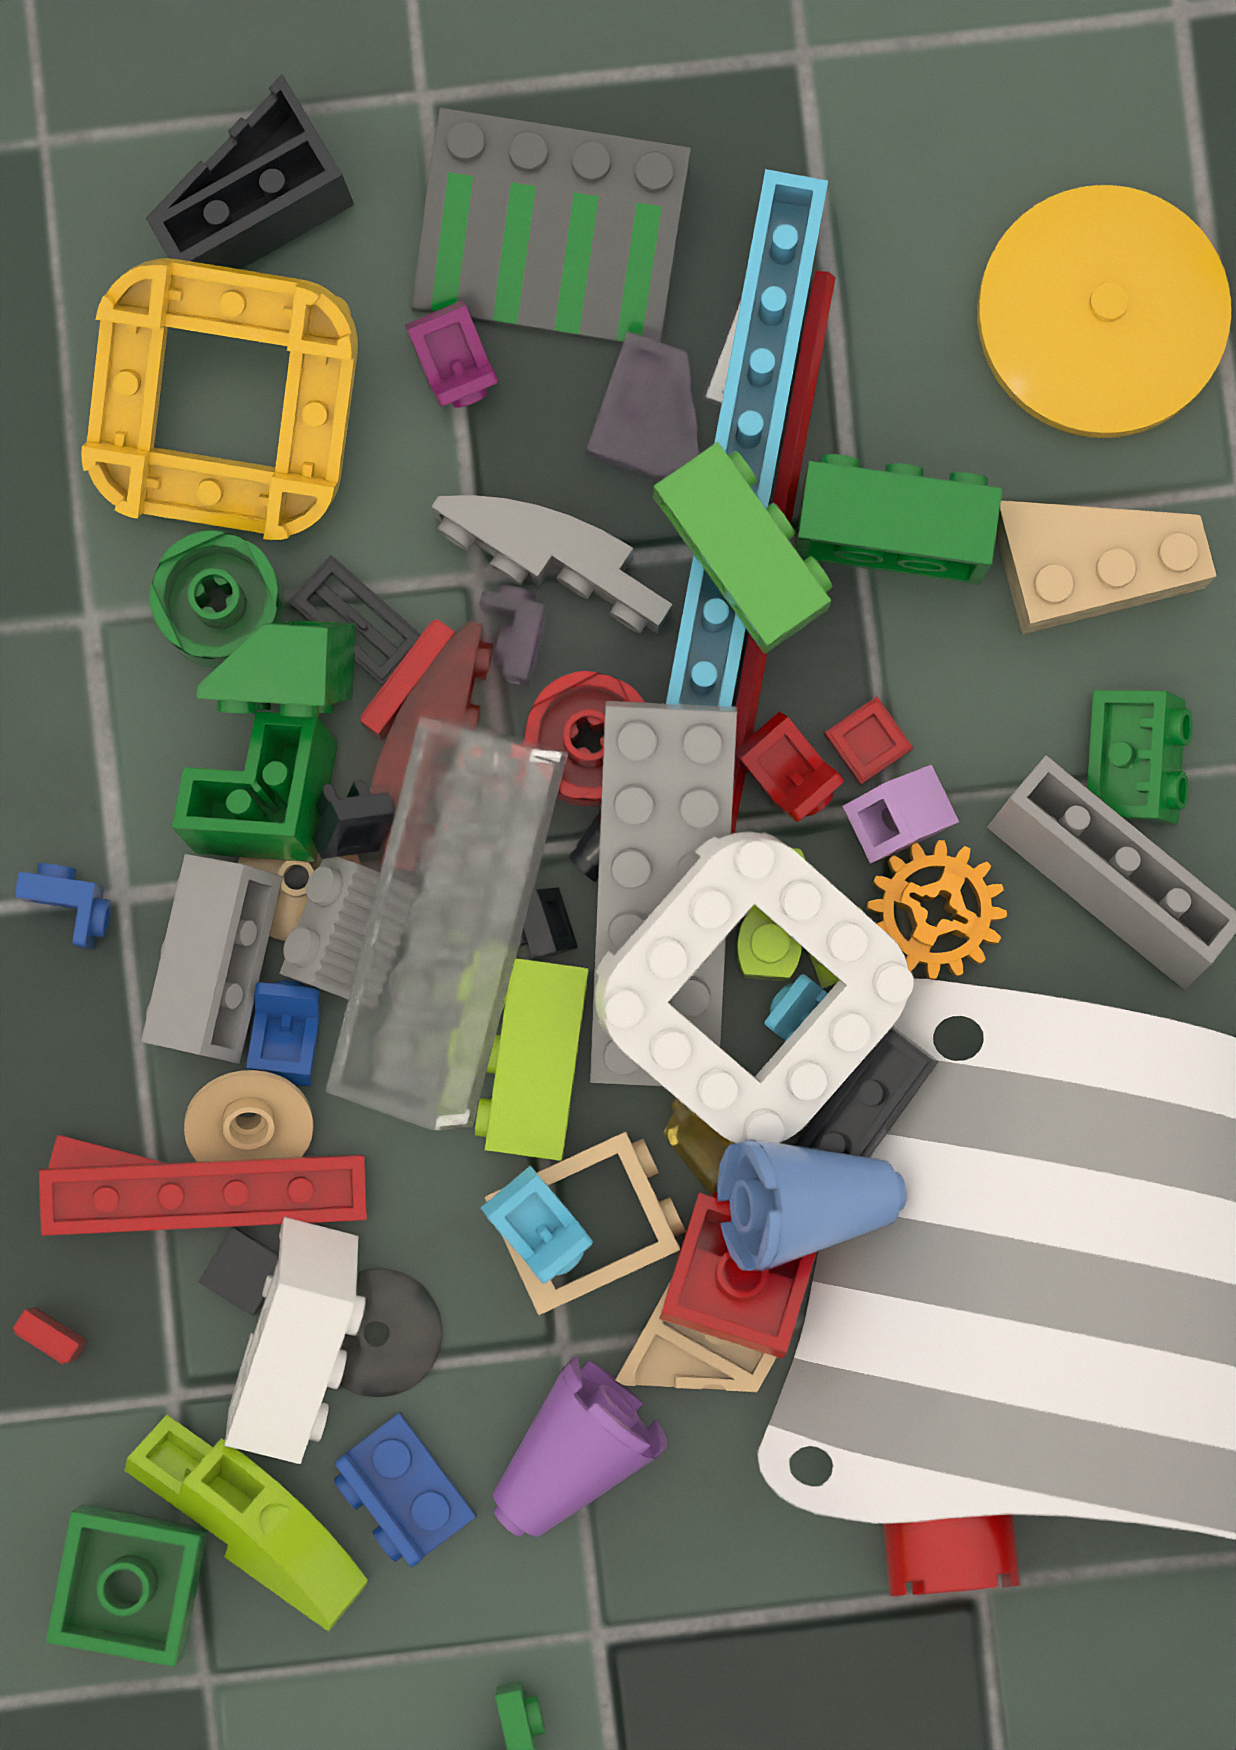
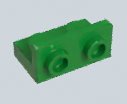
M1093 690L1087 789L1125 820L1156 821L1165 825H1177L1179 822V810H1183L1186 807L1189 795L1188 778L1186 773L1182 771L1183 746L1189 745L1193 731L1192 715L1190 710L1186 708L1185 699L1168 691Z

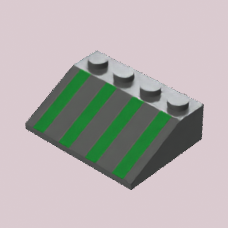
M440 108L429 168L412 310L433 313L463 300L471 319L475 321L660 350L690 169L691 148Z

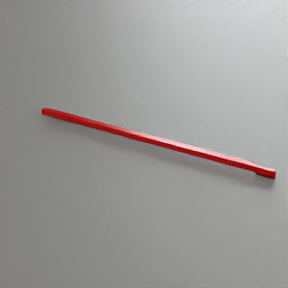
M815 271L773 498V503L782 511L790 525L836 278L829 271ZM750 633L736 702L735 750L753 735L767 653L764 655ZM736 757L734 758L731 834H735L746 774L745 768Z

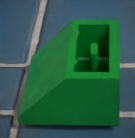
M288 620L263 624L197 685V699L217 700V711L226 713H256V710L271 709V703H280V715L319 717V713H333V704L352 700L355 623Z

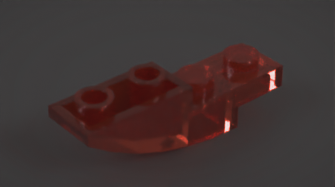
M467 623L445 644L407 695L388 733L376 766L370 794L389 792L398 812L387 833L381 862L385 870L410 875L413 860L424 862L431 830L430 824L421 823L425 798L437 799L443 772V762L433 760L435 751L460 756L463 741L474 743L481 711V705L471 703L475 679L487 680L493 653V643L483 641L485 633L483 625L480 623Z

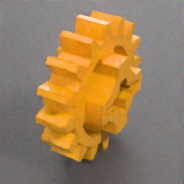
M938 840L935 843L932 855L929 856L925 855L918 843L912 844L909 847L911 862L905 864L900 858L893 855L887 861L890 870L894 874L892 879L883 876H876L872 885L884 894L882 899L868 901L866 903V910L881 914V922L877 923V925L900 947L910 972L918 963L925 964L927 979L935 980L940 971V965H947L953 977L963 974V963L961 960L963 957L966 956L970 961L979 965L986 958L978 945L981 942L996 945L1001 939V936L989 928L991 921H998L1007 917L1006 910L992 907L991 903L992 898L1004 891L1002 884L986 886L982 878L988 873L991 865L988 862H984L974 869L969 866L967 862L970 857V848L966 846L955 857L947 856L945 840ZM929 868L943 869L936 882L922 887L912 882L904 881L910 875L920 870ZM964 881L969 884L975 894L978 904V916L965 907L960 892ZM937 895H942L947 899L944 909L952 914L951 918L954 920L942 919L935 926H931L925 922L928 911L921 907L918 901L930 902ZM894 904L897 905L896 907L907 912L913 929L908 941L897 927L894 918ZM950 933L959 938L967 939L962 946L952 951L943 953L929 952L936 938Z

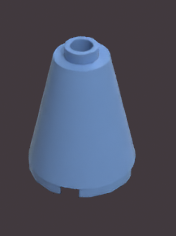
M748 1139L729 1145L720 1163L717 1185L718 1201L729 1200L732 1222L721 1223L722 1233L731 1257L740 1269L746 1271H764L891 1225L896 1221L899 1211L904 1208L906 1203L904 1179L899 1172H895L892 1165L886 1160Z

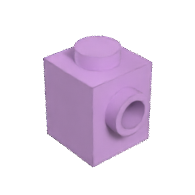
M932 764L885 782L843 805L870 864L905 850L912 844L920 843L959 822Z

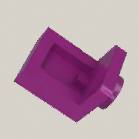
M463 300L405 324L429 386L440 406L452 403L454 408L471 405L488 394L487 387L499 382L494 369L488 361Z

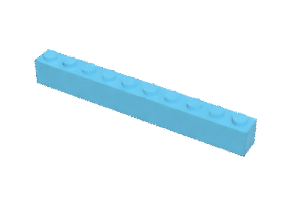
M765 169L715 437V443L719 442L727 455L736 450L747 462L757 479V483L751 489L765 508L768 507L828 185V180ZM693 556L666 704L731 707L746 628L695 556Z

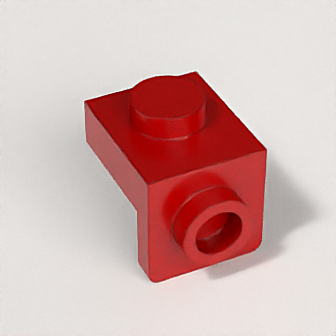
M780 711L735 750L736 759L775 807L795 822L802 820L805 816H812L823 810L832 800L833 791L844 781L834 768L822 760L790 718Z

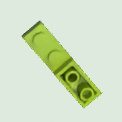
M166 1415L127 1457L125 1472L228 1544L224 1556L227 1560L328 1632L366 1587L367 1578L328 1530L283 1486L236 1448L225 1446L223 1438L212 1447Z

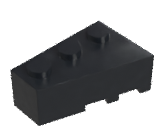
M283 74L269 87L271 94L246 120L241 117L228 130L230 137L208 161L203 163L200 160L146 217L167 258L242 269L354 205L343 174Z

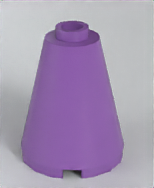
M573 1357L563 1367L493 1491V1498L498 1505L494 1509L495 1516L507 1530L516 1536L522 1537L527 1533L534 1537H540L657 1459L667 1448L668 1440L658 1421L655 1419L647 1428L639 1418L637 1411L643 1403L626 1386L615 1381L616 1377L591 1361H588L580 1369L579 1357Z

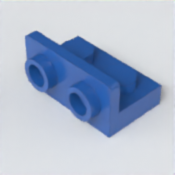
M401 1411L334 1462L341 1472L334 1478L335 1484L355 1510L363 1505L367 1507L379 1523V1526L372 1533L382 1549L394 1562L404 1557L407 1563L414 1567L423 1560L425 1555L477 1516L476 1512Z

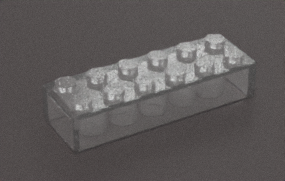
M420 716L326 1092L434 1131L473 1126L566 764L567 752L461 720Z

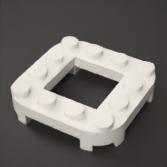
M741 832L725 836L721 839L714 836L695 851L700 856V859L615 955L608 950L596 970V973L599 975L595 996L596 1010L599 1017L598 1022L606 1034L625 1054L724 1138L734 1143L753 1139L780 1144L799 1132L812 1119L894 1025L913 990L914 979L908 969L905 956L897 943L794 850L777 838L764 832L763 834ZM753 904L839 979L837 984L755 1077L668 1003Z

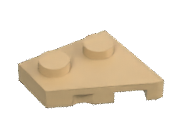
M669 1282L615 1381L624 1386L643 1385L684 1389L704 1388L758 1392L777 1357L659 1319L670 1285Z

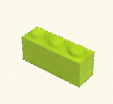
M512 958L510 972L498 971L493 1009L504 1010L501 1035L489 1034L484 1063V1072L495 1074L492 1099L480 1098L475 1126V1136L486 1137L485 1150L563 1161L589 976L588 968Z

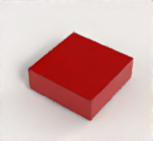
M875 697L824 733V736L859 786L913 749L878 697Z
M36 1307L25 1309L13 1327V1330H15L14 1334L61 1364L76 1361L88 1343V1340Z

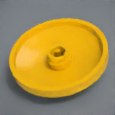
M1093 185L1067 190L1045 199L1019 217L1000 239L990 257L981 281L977 303V324L983 353L993 375L1008 396L1032 417L1048 426L1074 435L1093 438H1114L1140 433L1162 424L1182 411L1197 397L1219 365L1228 340L1231 322V298L1225 270L1216 250L1199 226L1177 207L1157 196L1130 187L1115 185Z

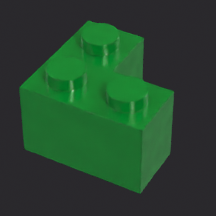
M256 711L244 771L183 767L172 828L196 854L316 863L318 851L312 838L322 819L317 811L316 802L324 784H331L338 743L318 717L283 716L275 712Z

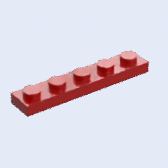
M363 1154L39 1169L41 1236L282 1224L284 1217L307 1223L367 1220L365 1162Z

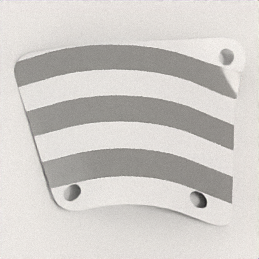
M914 979L913 990L907 998L901 1015L893 1026L939 1062L870 1156V1158L888 1161L895 1172L901 1174L906 1186V1203L904 1208L899 1211L898 1217L893 1224L818 1251L800 1340L771 1420L757 1452L760 1471L766 1482L780 1497L796 1507L816 1514L869 1523L916 1522L996 1514L1061 1515L1143 1523L1236 1539V1037L1170 1019L1075 1000L932 979ZM952 1016L971 1018L980 1025L983 1031L984 1043L981 1050L974 1057L964 1061H953L944 1058L937 1052L933 1044V1034L936 1027L944 1019ZM807 1446L819 1447L826 1451L833 1463L832 1474L828 1481L817 1487L804 1485L797 1481L791 1474L789 1461L794 1452Z

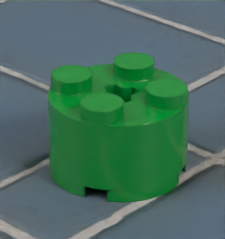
M206 530L196 532L174 543L161 558L150 587V608L158 628L183 656L203 667L217 668L263 624L281 622L284 618L285 599L283 588L267 557L256 545L246 539L221 531ZM219 587L225 595L230 596L226 598L227 608L216 613L211 606H205L211 602L209 592Z

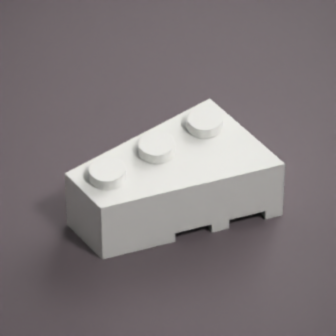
M284 1217L279 1233V1260L274 1275H267L262 1296L266 1297L255 1332L250 1333L228 1409L225 1446L301 1464L308 1441L319 1442L321 1439L329 1407L322 1400L327 1387L337 1389L340 1384L347 1357V1351L341 1350L340 1347L345 1333L356 1335L363 1316L365 1297L356 1295L359 1236Z

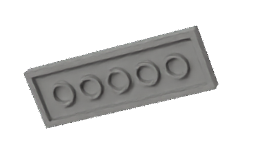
M606 701L590 1083L663 1086L625 1054L599 1024L595 1002L596 986L599 978L596 970L608 950L615 955L700 859V856L695 851L714 836L721 839L731 835L737 707ZM726 936L668 1002L719 1047L721 1040Z

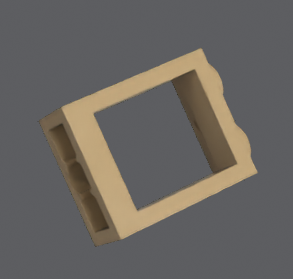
M624 1132L537 1172L547 1185H551L615 1154H619L658 1239L657 1242L557 1288L553 1278L547 1283H542L503 1236L538 1315L680 1250L675 1237L686 1231L671 1198L668 1197L658 1202L648 1178L659 1174L643 1138L631 1143L627 1133ZM501 1190L485 1196L486 1201L488 1202Z

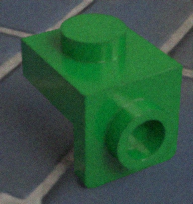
M523 1681L497 1686L495 1698L507 1750H538L535 1736L546 1734L538 1695L526 1697Z

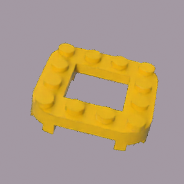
M160 258L143 262L134 266L117 279L103 296L97 310L96 320H100L88 435L87 442L82 445L81 450L84 471L88 470L98 491L116 506L115 511L128 517L138 519L142 514L263 533V539L265 540L288 539L290 535L299 533L317 522L326 512L337 494L343 467L358 353L357 331L348 304L325 287L311 281L171 258ZM168 327L288 346L287 351H290L276 467L154 447Z

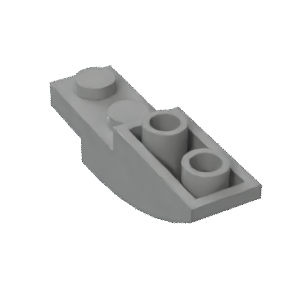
M476 495L438 496L431 506L434 518L441 522L436 530L442 536L466 551L474 543L494 556L489 565L517 585H521L525 578L540 586L554 566L560 570L556 579L561 584L585 599H588L592 592L614 605L609 614L638 634H641L645 626L659 634L672 614V603L624 573L633 560V547L575 517L535 504L506 498Z

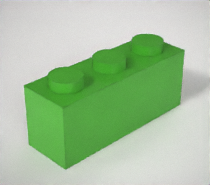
M716 442L654 485L653 498L765 655L828 611L831 599L826 592L833 588L822 567L812 556L802 560L791 545L789 539L795 535V532L782 511L774 503L765 508L751 489L757 483V479L744 458L736 450L727 455L719 442Z

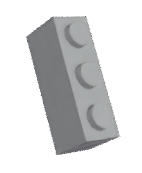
M189 854L184 855L180 877L175 887V898L166 937L161 947V958L151 1001L146 1011V1022L141 1042L240 1064L254 1004L255 987L259 982L283 876L244 864Z

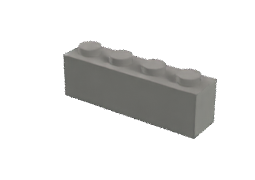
M1047 755L1044 756L986 827L1184 990L1214 962L1236 934V910Z

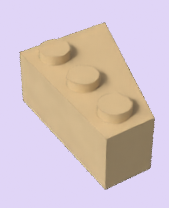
M1015 501L1000 502L996 538L1022 635L1205 589L1217 577L1200 515Z

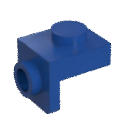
M38 863L37 874L19 871L15 891L16 898L26 902L78 909L73 935L74 946L93 950L96 937L105 938L110 921L111 900L102 899L104 887L93 882L75 880L77 869L61 865Z
M281 980L273 984L257 983L254 993L255 1016L246 1070L273 1073L287 1079L294 1085L311 1087L321 1023L320 991L291 980Z

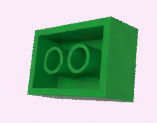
M838 454L822 455L821 462L809 461L802 487L794 549L802 560L812 556L817 562L980 585L992 565L1002 488L987 486V477L973 473L954 472L950 473L949 480L923 477V468L902 463L886 464L885 471L859 468V459Z

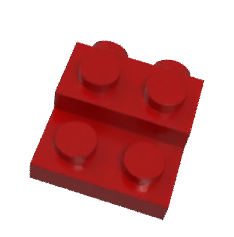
M718 1192L712 1193L711 1196L699 1193L689 1219L659 1319L784 1359L817 1251L764 1271L742 1270L731 1257L721 1228L722 1222H732L729 1200L718 1201Z

